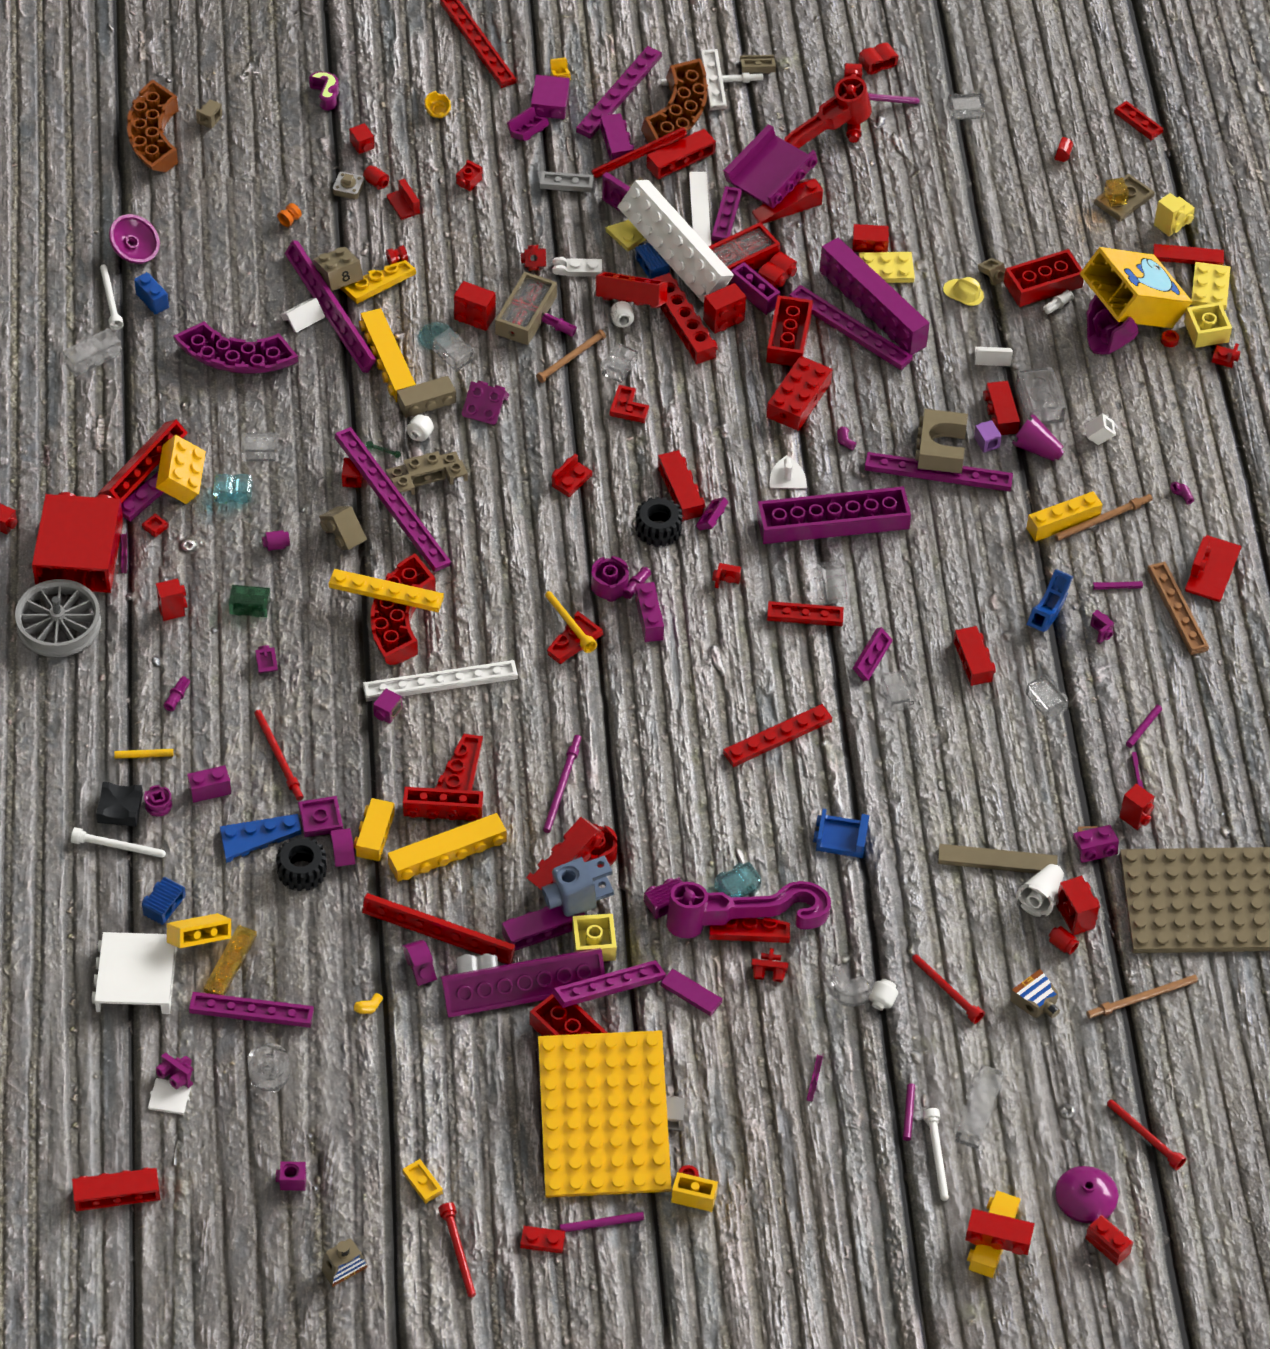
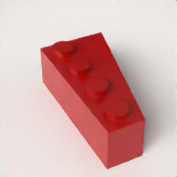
M580 817L563 836L564 841L555 844L551 849V856L546 860L542 859L537 864L540 868L534 874L530 872L526 878L542 890L543 886L553 883V868L580 857L583 858L584 862H587L591 856L590 853L595 847L600 845L605 833L587 819Z

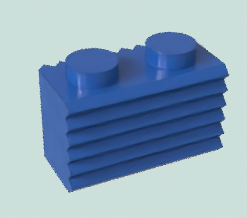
M650 243L636 247L635 258L646 276H648V279L670 273V265Z
M148 272L135 278L136 295L144 301V304L154 314L169 308L168 293Z
M163 877L161 882L158 881L155 884L152 893L143 899V915L164 925L185 898V887Z

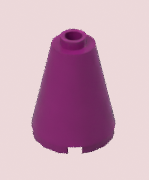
M1032 414L1031 417L1033 419L1031 421L1027 420L1016 435L1018 438L1017 442L1013 440L1012 444L1048 460H1059L1065 452L1062 450L1064 446L1037 416Z

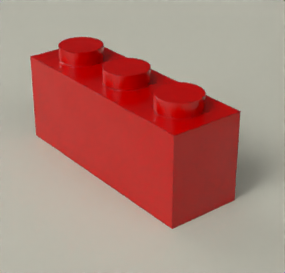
M1008 381L987 383L986 390L983 391V399L987 401L988 415H991V420L1001 435L1017 434L1020 420Z
M977 626L955 630L953 642L970 686L992 682L996 668L995 664L990 661L989 649L984 646L983 634L979 633Z
M972 1208L965 1241L975 1245L990 1246L996 1250L1011 1251L1017 1255H1028L1035 1223Z

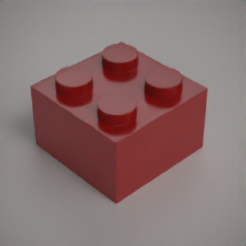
M463 281L454 294V319L487 331L496 317V292Z
M733 283L704 296L703 321L714 334L724 331L733 325L740 324L745 320L746 295Z
M1082 875L1060 882L1056 906L1071 933L1077 935L1094 929L1098 919L1100 903L1097 897L1093 896L1089 883L1085 882Z

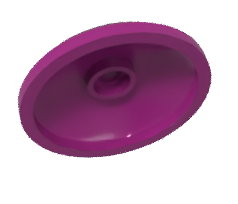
M133 214L122 215L110 227V244L122 259L134 264H143L151 261L157 255L160 247L158 233L154 226L143 217Z
M1078 1166L1069 1169L1059 1178L1055 1197L1059 1208L1068 1217L1082 1223H1093L1099 1216L1103 1215L1105 1218H1108L1114 1212L1118 1203V1189L1113 1179L1104 1171L1091 1166Z

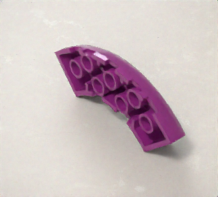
M204 321L173 336L175 343L189 356L207 366L231 373H267L287 368L298 362L297 354L279 333L267 338L257 339V342H246L244 339L232 337L227 339L222 337L221 333L212 329Z

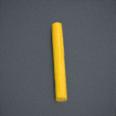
M174 749L114 751L115 759L174 756Z

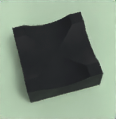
M103 782L96 812L97 823L137 827L143 797L142 785L120 786L110 782Z

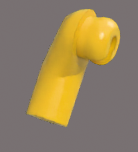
M375 993L369 1001L356 1002L354 1004V1011L360 1014H372L382 1002L383 997Z

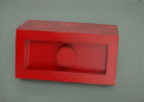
M406 179L399 180V190L387 194V199L399 218L403 220L420 214V201Z

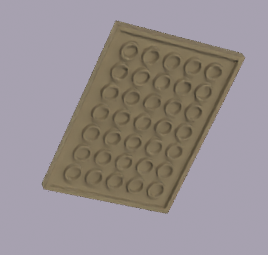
M1270 847L1120 849L1132 953L1270 951Z

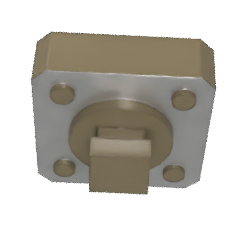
M339 172L333 186V194L335 196L358 199L364 185V177Z

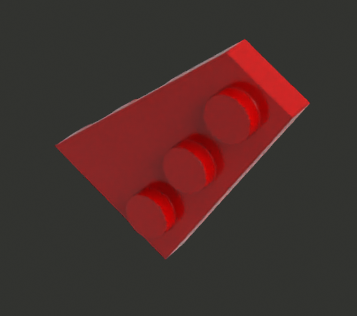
M579 611L575 613L573 620L586 635L592 636L594 640L603 635V630ZM568 624L565 626L564 632L558 635L547 649L548 656L559 664H562L582 650L580 639Z

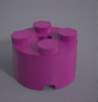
M615 556L607 559L605 557L599 558L592 566L591 590L597 596L607 599L609 602H614L617 598L622 597L623 590L629 584L627 563Z

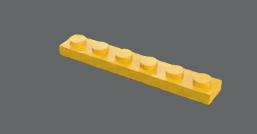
M334 569L329 581V588L434 612H439L444 599V593Z

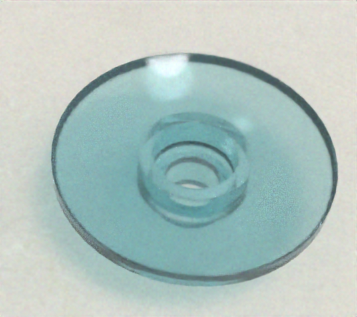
M441 322L429 323L422 327L419 332L420 343L430 350L446 349L452 345L455 339L454 330L449 325Z

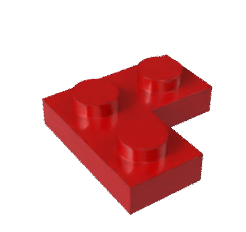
M618 385L609 416L645 423L649 412V405L633 402L636 388Z

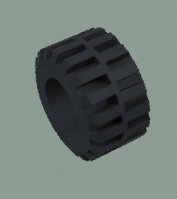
M651 497L648 498V501L644 500L636 511L635 531H637V536L641 537L640 540L642 542L646 541L647 545L653 544L654 547H658V545L664 547L666 544L671 545L673 540L677 541L681 535L682 510L679 509L678 504H674L673 500H667L666 497H663V499L659 497L652 499ZM653 521H663V523H656Z
M297 837L295 840L291 838L288 843L284 842L282 847H279L278 854H276L277 874L284 886L289 885V889L292 890L297 888V891H302V889L307 891L310 890V887L315 888L318 886V883L323 882V877H326L327 874L326 852L323 850V846L318 844L315 839L311 841L310 837H305V839ZM298 861H307L310 863L309 865L303 867L293 865Z

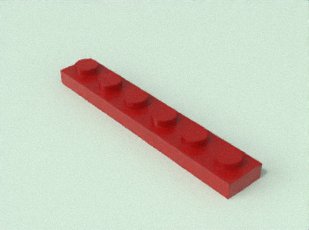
M823 704L818 705L723 749V754L732 767H735L831 723L832 716Z

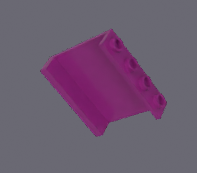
M768 124L723 171L727 182L742 189V191L769 207L774 208L816 166L818 160L814 150L809 154L777 137L774 127Z

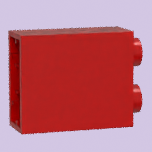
M61 492L58 495L45 494L32 562L35 585L48 580L66 579L81 583L92 592L111 593L123 527L121 499L105 494L95 497L76 496L70 492Z

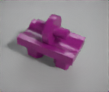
M166 1052L161 1055L162 1062L156 1067L157 1076L164 1079L170 1074L169 1082L176 1090L183 1085L190 1088L193 1085V1082L190 1080L193 1071L191 1067L192 1060L187 1056L181 1059L179 1057L174 1059Z

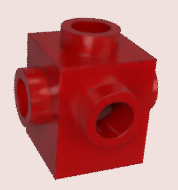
M528 245V249H524V253H521V263H524V267H528V270H539V267H545L546 248H538V245ZM532 255H536V259L534 261H531L530 259Z

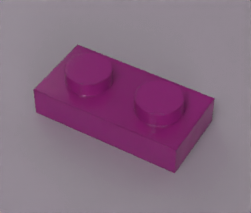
M722 497L712 500L695 526L700 531L712 529L717 524L716 521L719 516L724 513L725 507L728 504L727 499Z

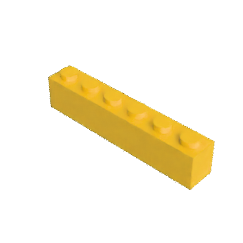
M379 308L360 313L361 321L358 322L361 332L364 331L366 344H370V350L377 359L376 365L378 370L382 371L384 383L388 384L389 395H393L395 402H397V391L414 386L416 383L382 309Z
M495 813L388 853V865L397 882L408 880L415 875L427 873L434 868L446 866L453 861L462 860L469 855L481 853L488 848L502 845L507 842V830L499 815Z

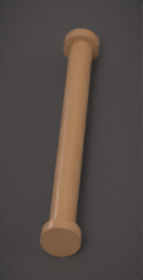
M599 329L593 337L545 371L537 373L538 381L541 383L545 382L546 378L599 340H604L606 338L604 331Z

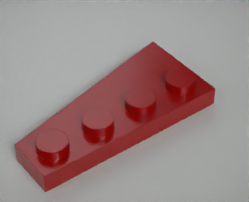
M463 734L454 750V755L448 761L444 773L438 779L436 789L472 791L483 736Z
M767 917L763 919H731L726 925H710L709 940L790 943V923Z

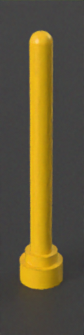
M547 591L545 597L580 639V646L584 652L590 653L594 651L597 647V642L594 638L586 635L553 593Z

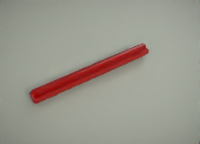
M684 127L677 129L593 169L591 173L594 175V178H598L606 172H611L685 137L687 132Z

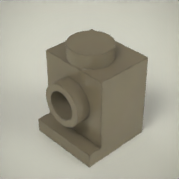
M209 99L201 107V110H196L197 123L212 129L222 117V104Z

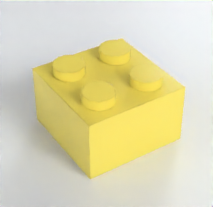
M1221 302L1187 307L1184 323L1195 348L1229 343L1232 327Z
M613 914L573 916L574 952L601 948L603 961H616L617 946Z

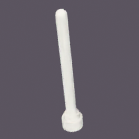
M102 264L100 270L111 314L108 320L109 326L112 330H120L124 326L123 318L117 313L107 266Z
M74 827L71 836V843L75 844L89 842L160 858L166 855V852L161 849L86 834L81 828Z
M928 1108L923 1111V1117L930 1129L940 1198L942 1201H947L949 1195L937 1126L940 1120V1112L937 1108Z

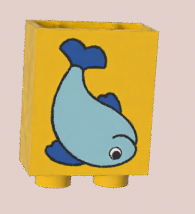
M1099 247L1080 272L1081 277L1117 322H1125L1128 317H1131L1136 324L1173 328L1185 313L1187 307L1192 304V300L1156 256L1152 254Z

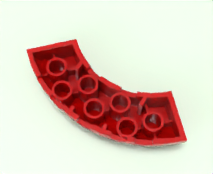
M416 553L400 562L392 573L387 574L385 579L436 592L435 577ZM375 598L371 607V629L375 644L385 662L389 665H397L418 655V640L415 638L410 627V621L416 607Z

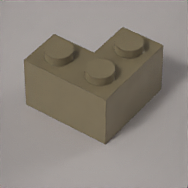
M337 506L319 516L322 529L327 533H334L336 537L335 542L341 550H349L367 540L352 506Z

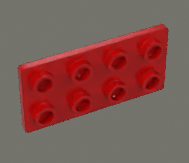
M1209 535L1203 537L1194 559L1185 591L1221 602L1241 546Z

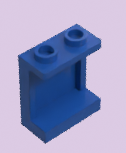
M823 809L822 815L817 816L816 826L819 827V831L814 832L813 842L817 843L816 851L863 858L870 815L862 814L860 821L826 815L827 809Z

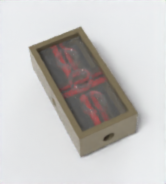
M524 271L495 320V334L529 345L542 323L543 315L548 313L557 297V282Z

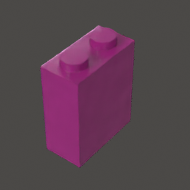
M536 75L531 107H534L537 116L565 119L570 91V78Z

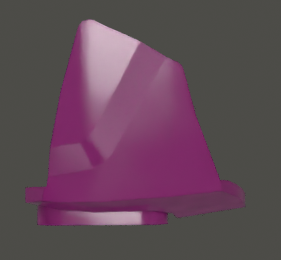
M1095 294L1086 313L1087 340L1093 353L1110 354L1132 341L1138 335V324L1131 317H1128L1125 322H1117Z

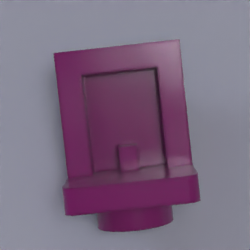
M1096 610L1092 614L1090 625L1099 632L1097 642L1101 644L1104 640H1109L1112 637L1114 622L1107 615Z

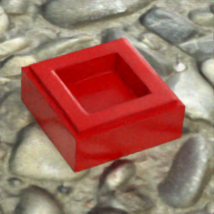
M153 514L142 523V528L155 538L169 527L168 522L157 514Z

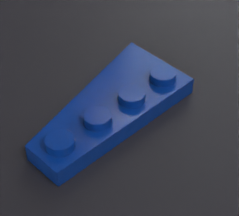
M298 814L220 826L226 863L233 861V858L237 856L249 855L250 851L258 848L262 850L271 843H280L302 834Z

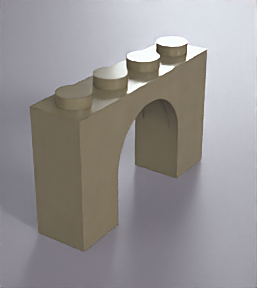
M924 409V416H920L916 446V449L919 450H916L915 461H918V469L962 474L965 448L941 445L933 441V439L938 437L965 439L968 414Z

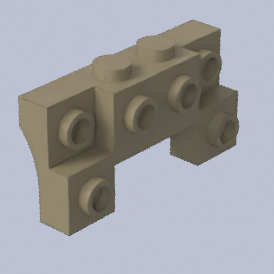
M436 451L403 460V465L386 469V475L400 494L410 491L411 495H414L415 487L446 479V476L450 485L454 484V479L463 477L464 482L468 481L467 470L456 451L443 455Z

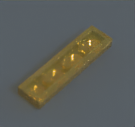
M240 925L237 926L204 986V993L226 994L257 937V931Z

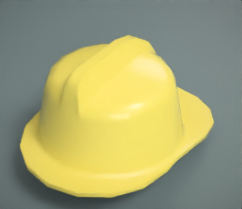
M971 277L952 279L943 286L946 296L968 306L979 305L984 299V293L980 289V284Z

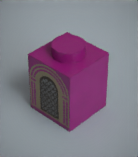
M385 688L373 704L374 716L390 724L402 709V696Z

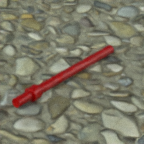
M260 709L254 712L255 717L287 779L286 784L289 790L293 792L296 800L301 801L304 796L299 788L300 784L297 778L293 776Z

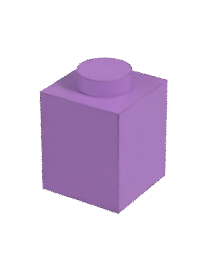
M992 420L975 425L974 438L983 453L1000 448L1002 435Z

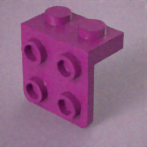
M478 380L477 383L471 381L462 416L495 425L503 400H508L509 393L502 386L495 385V387H491L483 381Z

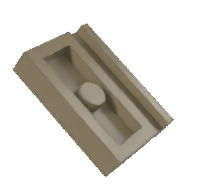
M774 55L740 56L742 73L769 74L776 72Z

